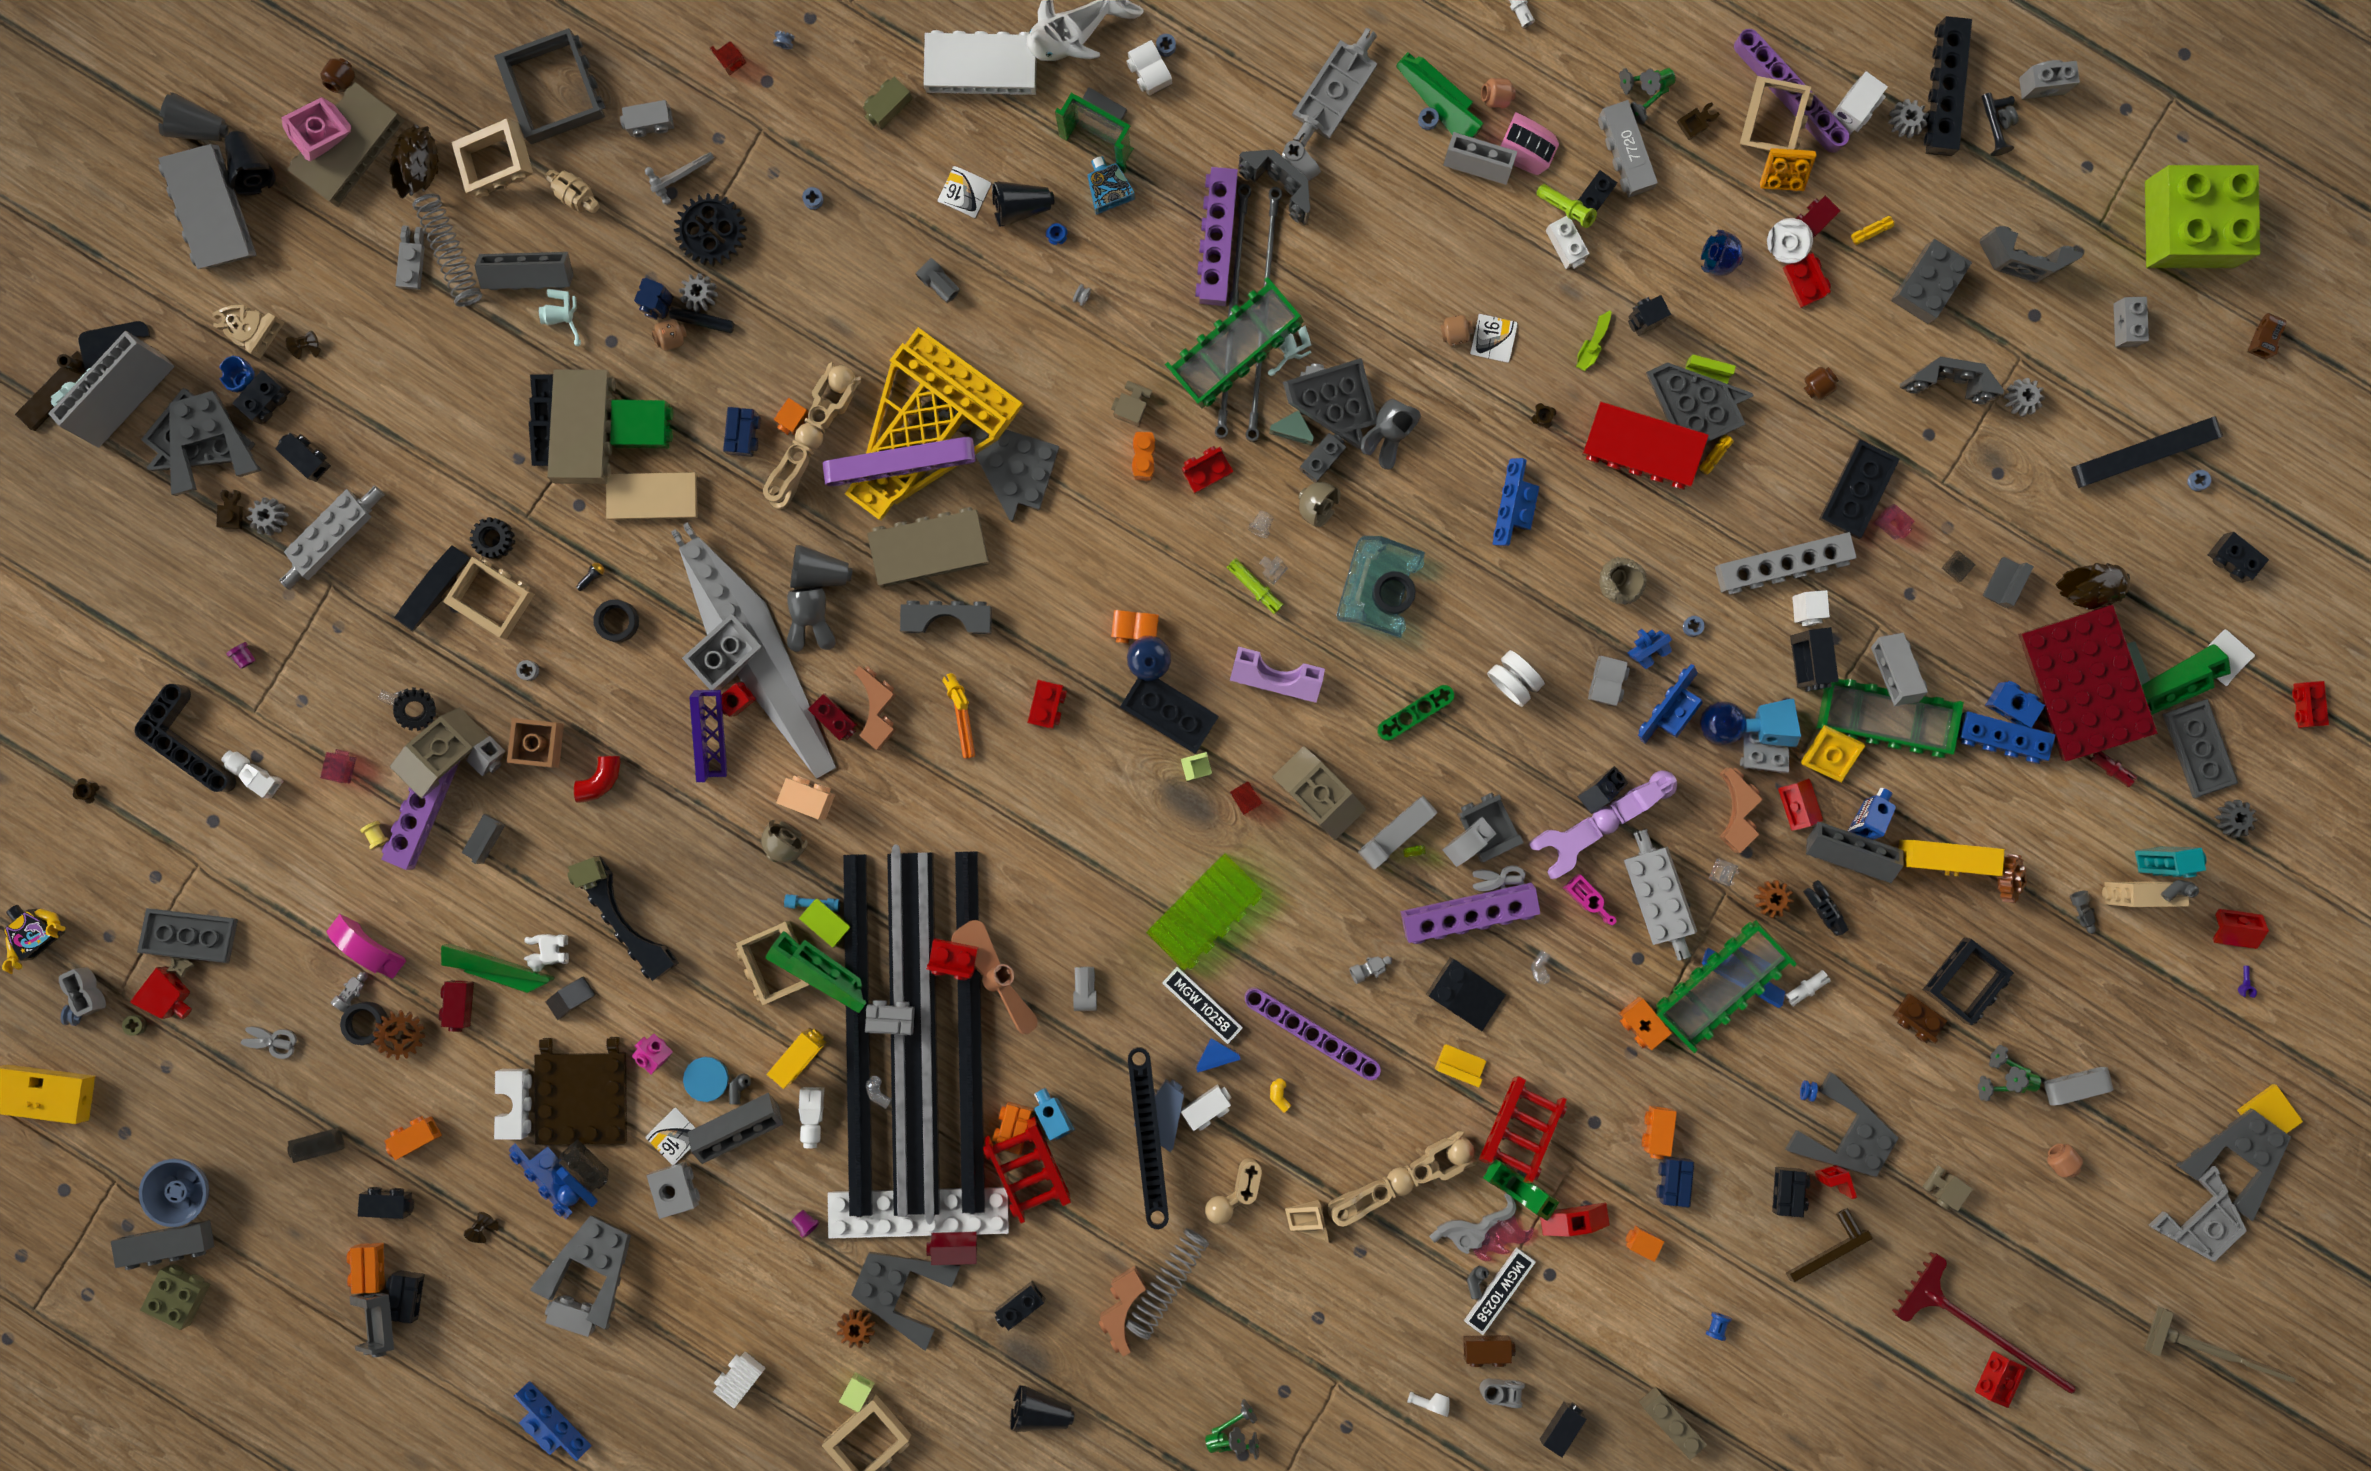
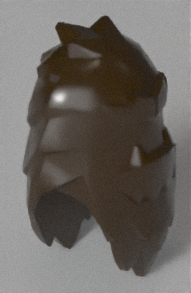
M414 124L411 128L401 132L397 137L398 141L394 145L395 148L391 154L389 172L391 174L392 188H396L399 197L402 199L408 193L412 196L420 189L426 191L432 183L435 174H438V149L428 126L420 128Z
M2095 563L2094 565L2078 567L2063 574V578L2056 583V587L2061 590V596L2076 601L2073 605L2092 610L2118 601L2121 602L2130 588V574L2126 573L2119 565Z

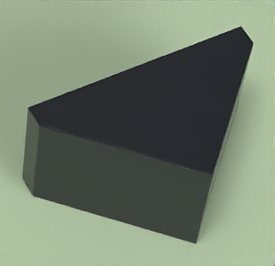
M583 976L558 990L545 1002L556 1019L559 1020L596 994Z

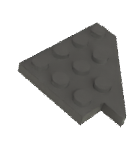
M1362 358L1283 382L1287 400L1291 406L1356 448H1361L1363 439L1361 429L1376 424L1377 420Z

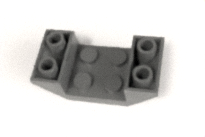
M1275 150L1242 152L1239 155V173L1246 180L1251 179L1256 182L1265 170H1268V175L1273 180L1282 182L1285 185V190L1293 195L1289 203V216L1295 222H1301L1306 225L1310 213L1308 178Z
M2006 226L1995 227L1984 235L1979 242L1994 270L2035 283L2066 268L2082 258L2083 253L2076 251L2071 246H2061L2046 257H2034L2028 255V252L2024 250H2013L2018 233L2011 231L2012 229Z
M1947 357L1937 358L1900 383V388L1907 389L1908 393L1919 394L1936 384L1937 380H1945V378L1953 379V382L1959 384L1968 382L1965 399L1973 400L1972 403L1978 405H1985L2004 393V389L1986 364Z

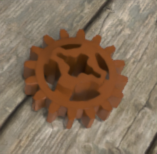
M2008 854L2005 857V863H2003L2002 876H1997V889L2001 892L2000 897L2003 902L2016 903L2019 900V894L2023 893V889L2026 887V867L2022 866L2023 859H2021V855Z
M399 1010L398 1015L390 1011L389 1018L382 1016L383 1023L375 1024L379 1031L373 1032V1036L378 1038L374 1041L375 1046L381 1045L378 1051L380 1053L386 1051V1058H390L394 1054L395 1059L399 1060L400 1055L403 1054L407 1059L408 1052L411 1051L416 1054L415 1047H422L423 1044L419 1039L425 1038V1034L420 1032L424 1029L423 1024H418L420 1021L418 1016L412 1019V1012L409 1011L405 1016L403 1010ZM395 1022L394 1025H392L390 1028H387L391 1023ZM405 1022L410 1023L414 1030L407 1029ZM398 1031L403 1032V1035H400V1039H396L395 1035L398 1034ZM384 1040L391 1041L393 1048L389 1047ZM412 1041L408 1046L404 1047L405 1044Z

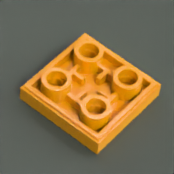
M1771 148L1761 177L1760 188L1805 191L1816 158V151Z

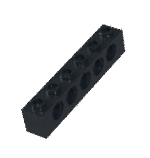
M1946 16L1935 27L1934 36L1937 37V42L1932 52V58L1935 59V63L1930 73V80L1933 83L1932 89H1930L1928 94L1930 110L1926 118L1928 132H1926L1924 137L1925 154L1953 156L1960 150L1972 19ZM1947 40L1953 41L1954 46L1949 45ZM1945 61L1950 62L1951 65H1952V68H1949V67L1946 65ZM1943 83H1947L1950 86V90H1947ZM1941 104L1948 108V112L1941 108ZM1939 126L1946 130V134L1939 130Z

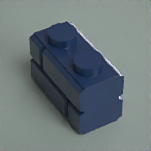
M642 278L639 286L640 291H637L634 299L640 307L639 311L645 313L644 316L653 320H657L658 317L661 319L666 318L669 311L668 306H671L674 296L663 284Z
M736 407L727 408L723 452L728 455L753 457L754 451L758 450V438H755L756 429H760L761 418L757 416L758 413L755 410Z
M1664 1156L1663 1162L1659 1163L1658 1173L1662 1178L1661 1185H1657L1656 1196L1660 1198L1659 1201L1663 1205L1690 1207L1694 1161L1686 1158Z

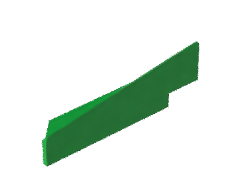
M1407 52L1397 63V69L1429 108H1433L1438 112L1439 120L1452 135L1455 132L1474 138L1480 132L1484 123L1469 112L1473 101L1423 57L1418 56L1414 58Z
M2212 644L2144 683L2142 689L2151 715L2215 688L2214 679L2231 674L2229 657L2217 645Z
M783 931L765 957L768 961L852 1010L860 1013L865 1006L866 1000H863L860 978L806 940L799 945Z
M453 944L441 946L442 966L465 969L464 972L526 993L555 979L554 976L542 972H534L530 968L476 950H468Z

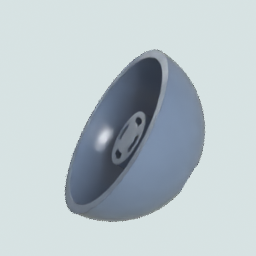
M168 1159L156 1163L145 1173L139 1187V1200L145 1214L155 1223L166 1227H178L194 1220L203 1211L209 1198V1183L206 1175L197 1165L183 1159Z

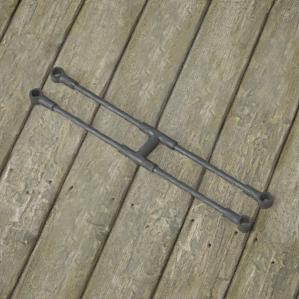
M1242 184L1238 188L1239 225L1228 317L1233 314L1231 309L1233 306L1238 305L1239 299L1238 282L1245 214H1247L1248 198L1251 195V188L1247 184ZM1278 187L1271 188L1268 195L1270 199V225L1264 279L1266 277L1270 279L1275 220L1278 216V205L1282 197V191ZM1242 189H1247L1248 194L1243 195L1240 191ZM1278 192L1279 196L1274 198L1271 193ZM1270 297L1260 304V310H1253L1266 327ZM1236 326L1228 332L1225 376L1230 373L1233 335L1236 331ZM1258 329V334H1259L1258 348H1259L1262 344H1264V335H1263V333ZM1256 362L1252 412H1250L1249 428L1246 431V439L1249 442H1255L1259 437L1257 430L1259 413H1257L1262 362ZM1228 391L1222 392L1218 426L1215 428V436L1218 439H1224L1228 435L1226 427ZM1223 428L1226 433L1219 435L1217 433L1218 429ZM1254 431L1256 437L1250 438L1248 433Z

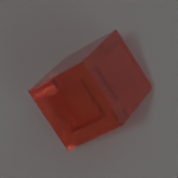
M732 42L726 43L718 50L714 46L710 47L711 52L729 76L747 63Z
M1245 782L1229 792L1242 815L1263 804L1249 782Z

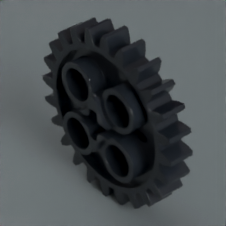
M707 193L706 199H703L699 194L697 202L690 198V207L683 204L686 211L684 213L677 212L681 220H674L676 225L680 227L673 230L676 234L680 235L675 240L677 243H682L679 249L681 251L686 250L685 256L687 258L692 256L694 263H697L700 259L703 266L709 261L710 265L714 267L715 261L723 265V258L725 257L728 261H731V253L736 256L739 255L735 249L737 247H744L740 240H746L747 238L741 232L747 231V228L741 225L746 220L744 217H739L742 212L740 209L735 210L736 204L734 202L729 204L727 197H724L721 201L719 194H716L714 199H712L711 195ZM708 211H715L712 218H705ZM696 217H700L710 228L714 229L725 240V243H721L710 231H707L696 220ZM731 225L728 233L721 232L724 226ZM697 226L700 228L697 234H690L693 227ZM711 241H715L716 246L713 249L708 250L707 244Z

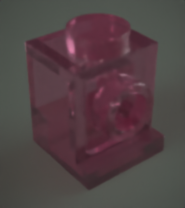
M1896 504L1888 506L1873 524L1879 526L1890 537L1897 540L1899 538L1904 539L1912 531L1910 526L1915 521ZM1891 521L1896 522V528L1891 524Z

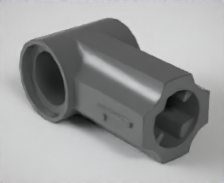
M930 258L915 274L928 288L931 287L937 295L948 303L957 296L960 288L944 274L945 271L940 265Z

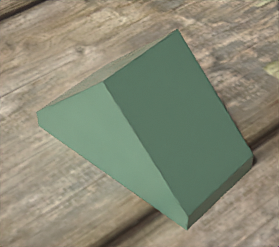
M1299 410L1272 424L1269 430V434L1307 445H1312L1314 439Z

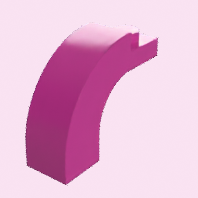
M342 914L337 916L326 931L331 941L343 953L374 973L379 972L393 979L406 962L403 956L381 946L367 936L358 922Z

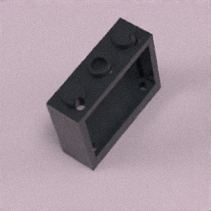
M1832 627L1807 630L1790 635L1797 688L1805 687V692L1830 688L1832 687L1831 683L1839 682Z
M1963 938L1922 990L1964 1024L1973 1025L1979 1019H1982L1983 1011L1987 1006H1991L1997 1000L1996 995L1998 992L2009 985L2010 977L2014 972L1973 939ZM1971 953H1973L1996 973L1967 1010L1963 1012L1940 992Z

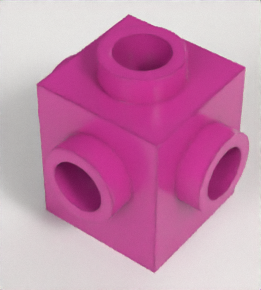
M652 1034L648 1039L643 1037L635 1045L637 1050L632 1057L640 1067H643L652 1075L668 1060L673 1051L666 1045L663 1039Z

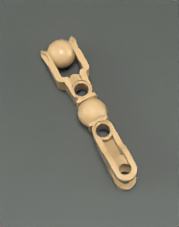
M830 362L824 375L821 376L812 391L814 401L808 413L809 418H805V424L796 430L795 440L792 442L793 445L788 448L780 464L770 474L763 488L765 498L769 500L774 508L785 509L790 504L797 491L800 479L809 464L810 455L813 456V450H816L822 444L823 434L826 432L825 429L830 426L837 414L845 413L851 402L854 391L861 383V376L855 377L849 367L843 365L834 366L833 362ZM827 385L834 392L844 393L837 404L821 398ZM817 414H825L823 421H814ZM795 453H804V456L801 460H793V456Z
M1457 1131L1449 1138H1444L1429 1145L1425 1149V1155L1412 1162L1410 1166L1406 1165L1404 1166L1405 1168H1395L1389 1172L1387 1178L1383 1177L1382 1181H1374L1355 1191L1345 1193L1333 1199L1327 1206L1328 1215L1338 1226L1344 1227L1390 1201L1391 1197L1394 1199L1396 1196L1409 1194L1414 1186H1419L1418 1183H1427L1437 1178L1446 1181L1463 1172L1464 1169L1477 1164L1478 1160L1473 1159L1474 1146L1470 1140L1463 1137L1464 1131ZM1447 1148V1158L1455 1165L1440 1171L1439 1163L1435 1160L1434 1155ZM1424 1166L1425 1174L1422 1177H1416V1169ZM1378 1187H1385L1384 1196L1376 1197V1189ZM1345 1209L1342 1214L1338 1215L1340 1210Z

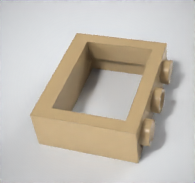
M1757 76L1740 145L1770 151L1771 148L1799 150L1802 138H1798L1800 129H1805L1808 116L1804 115L1806 106L1811 107L1814 93L1810 92L1811 86ZM1765 87L1802 94L1788 147L1751 140Z
M504 119L451 142L465 192L476 196V198L489 196V193L495 190H504L508 187L507 185L523 182L526 177L534 174L520 125L512 120ZM506 139L514 166L478 181L471 153Z
M482 556L480 559L471 557L443 602L496 636L507 639L535 594L529 591L531 587L520 580L516 583L510 579L512 575L501 568L497 571L492 568L493 563ZM480 570L485 571L521 594L502 626L461 601Z
M2105 882V887L2102 890L2105 904L2129 907L2189 906V896L2177 895L2170 902L2161 896V893L2173 882Z
M790 921L783 922L736 943L737 948L735 951L740 961H744L746 969H744L745 975L749 982H753L755 987L753 990L754 996L758 1002L761 1001L762 1006L810 985L801 980L770 995L749 945L783 931L799 944Z
M876 1394L862 1406L859 1412H855L829 1435L822 1444V1447L843 1471L859 1470L836 1444L872 1412H875L898 1440L863 1471H876L879 1467L884 1469L893 1460L891 1457L896 1452L900 1454L910 1445L908 1443L911 1437L910 1432Z

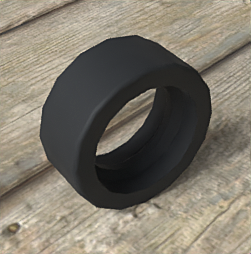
M1391 571L1378 578L1373 586L1372 598L1380 611L1385 614L1397 615L1403 613L1412 605L1416 589L1409 576L1402 572ZM1396 580L1406 587L1407 596L1402 604L1390 606L1382 600L1381 588L1387 581Z
M613 599L603 602L596 609L593 616V625L596 632L602 638L612 642H624L636 634L639 627V616L631 604L619 599ZM613 608H621L629 616V625L620 634L610 633L604 626V616Z
M366 1001L354 1004L345 1010L341 1017L340 1028L347 1041L363 1046L374 1043L378 1039L373 1034L366 1037L359 1036L354 1031L352 1025L354 1015L362 1010L370 1011L375 1016L376 1023H383L382 1016L388 1018L384 1009L374 1002Z

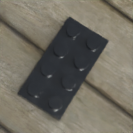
M1859 439L1819 520L1845 533L1850 532L1851 536L1861 539L1900 458Z
M1137 678L1120 706L1126 712L1194 754L1197 753L1219 717L1160 679L1145 681Z

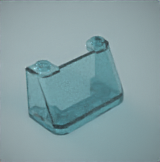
M1362 536L1354 550L1337 610V619L1346 624L1401 638L1406 628L1404 617L1398 614H1385L1380 611L1372 598L1373 586L1378 578L1391 571L1402 572L1407 576L1410 573H1416L1424 565L1425 552L1382 536ZM1396 580L1387 581L1381 588L1382 600L1390 606L1400 605L1406 587Z

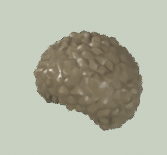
M1623 557L1613 558L1603 565V569L1600 572L1599 584L1601 592L1613 603L1631 604L1643 595L1647 584V576L1642 566L1634 560Z

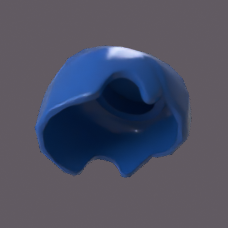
M238 356L227 357L219 366L223 373L219 379L226 389L232 392H242L255 377L250 363Z

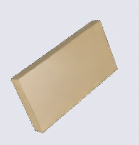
M697 473L611 474L606 484V517L608 520L698 518Z

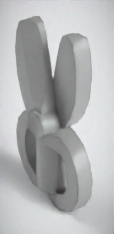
M1514 865L1502 869L1500 875L1494 871L1483 869L1473 871L1472 873L1473 877L1487 880L1473 884V888L1477 891H1491L1498 887L1504 889L1506 888L1505 885H1522L1525 878L1523 869ZM1511 871H1516L1520 874L1517 876H1506Z
M246 1027L245 1031L257 1038L242 1039V1045L256 1049L269 1046L271 1055L278 1059L289 1058L294 1054V1045L297 1042V1038L292 1031L280 1029L271 1034L260 1027ZM283 1034L288 1036L290 1038V1041L279 1039L277 1037L278 1035ZM276 1047L286 1049L288 1052L285 1054L276 1051Z

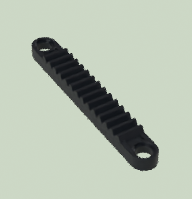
M1135 1047L1128 1054V1068L1147 1224L1151 1228L1159 1230L1167 1225L1169 1212L1151 1057L1147 1049ZM1137 1052L1143 1053L1146 1057L1145 1062L1141 1065L1135 1064L1132 1059L1133 1055ZM1153 1212H1162L1164 1220L1161 1223L1153 1222L1151 1219Z

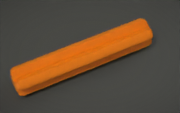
M954 703L963 758L975 757L968 708L960 711Z

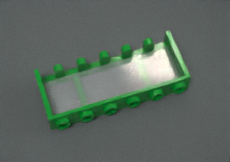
M1268 277L1264 279L1267 285L1259 292L1252 290L1248 294L1249 300L1241 307L1238 305L1233 306L1231 309L1233 314L1225 321L1217 320L1214 323L1215 329L1207 336L1204 334L1198 336L1197 341L1199 343L1190 351L1186 348L1180 352L1181 358L1172 366L1169 362L1165 364L1201 409L1212 405L1216 400V396L1221 392H1227L1233 386V382L1236 379L1246 376L1256 362L1261 363L1267 357V353L1270 350L1280 347L1290 333L1294 334L1302 327L1304 320Z
M1839 679V682L1831 683L1832 687L1825 688L1823 691L1815 729L1821 730L1826 725L1858 740V737L1864 738L1868 744L1880 745V742L1888 743L1889 748L1901 750L1902 746L1910 748L1909 752L1918 754L1928 751L1932 752L1931 756L1937 758L1954 755L1964 705L1962 701L1951 702L1941 697L1924 696L1919 702L1894 706L1887 688L1878 687L1877 684L1857 683L1856 680Z
M1757 920L1753 923H1747L1741 929L1742 933L1736 938H1730L1724 944L1725 948L1719 953H1713L1702 968H1696L1685 983L1680 982L1675 986L1673 993L1668 998L1663 997L1656 1004L1655 1011L1657 1016L1693 1053L1698 1051L1696 1044L1703 1038L1709 1040L1713 1037V1030L1719 1024L1727 1025L1731 1021L1730 1015L1738 1008L1744 1010L1748 1006L1747 1000L1755 993L1761 995L1765 991L1764 985L1772 978L1776 981L1782 977L1781 971L1788 964H1791L1793 967L1797 965L1795 959Z

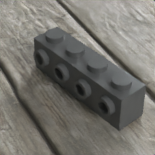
M568 252L479 254L474 265L480 288L490 290L505 288L513 290L521 288L542 289L544 287L562 289L570 287L574 276Z
M1819 821L1807 838V855L1889 883L1893 882L1904 866L1903 850Z
M768 1092L689 1131L688 1137L692 1154L703 1164L783 1125L778 1103Z
M210 1220L124 1236L111 1241L115 1268L125 1266V1270L138 1268L140 1263L147 1262V1266L162 1263V1259L169 1258L170 1262L181 1260L187 1254H191L192 1257L202 1256L206 1254V1250L215 1247Z

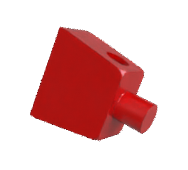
M167 966L155 968L131 999L130 1003L161 1019L170 1018L174 1014L181 1019L186 1018L192 1011V1008L184 1003L190 994V990L174 973L167 972Z

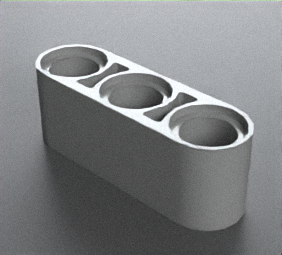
M2108 1067L2093 1068L2044 1082L2049 1105H2062L2114 1090Z

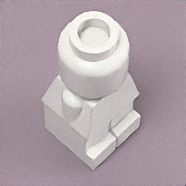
M229 750L221 759L226 769L239 776L246 787L262 798H272L284 782L279 777L270 776L268 771L250 764V760L239 752Z
M803 1087L800 1089L798 1110L800 1121L803 1124L800 1132V1141L803 1143V1148H817V1143L821 1139V1126L818 1124L822 1121L824 1109L823 1087Z

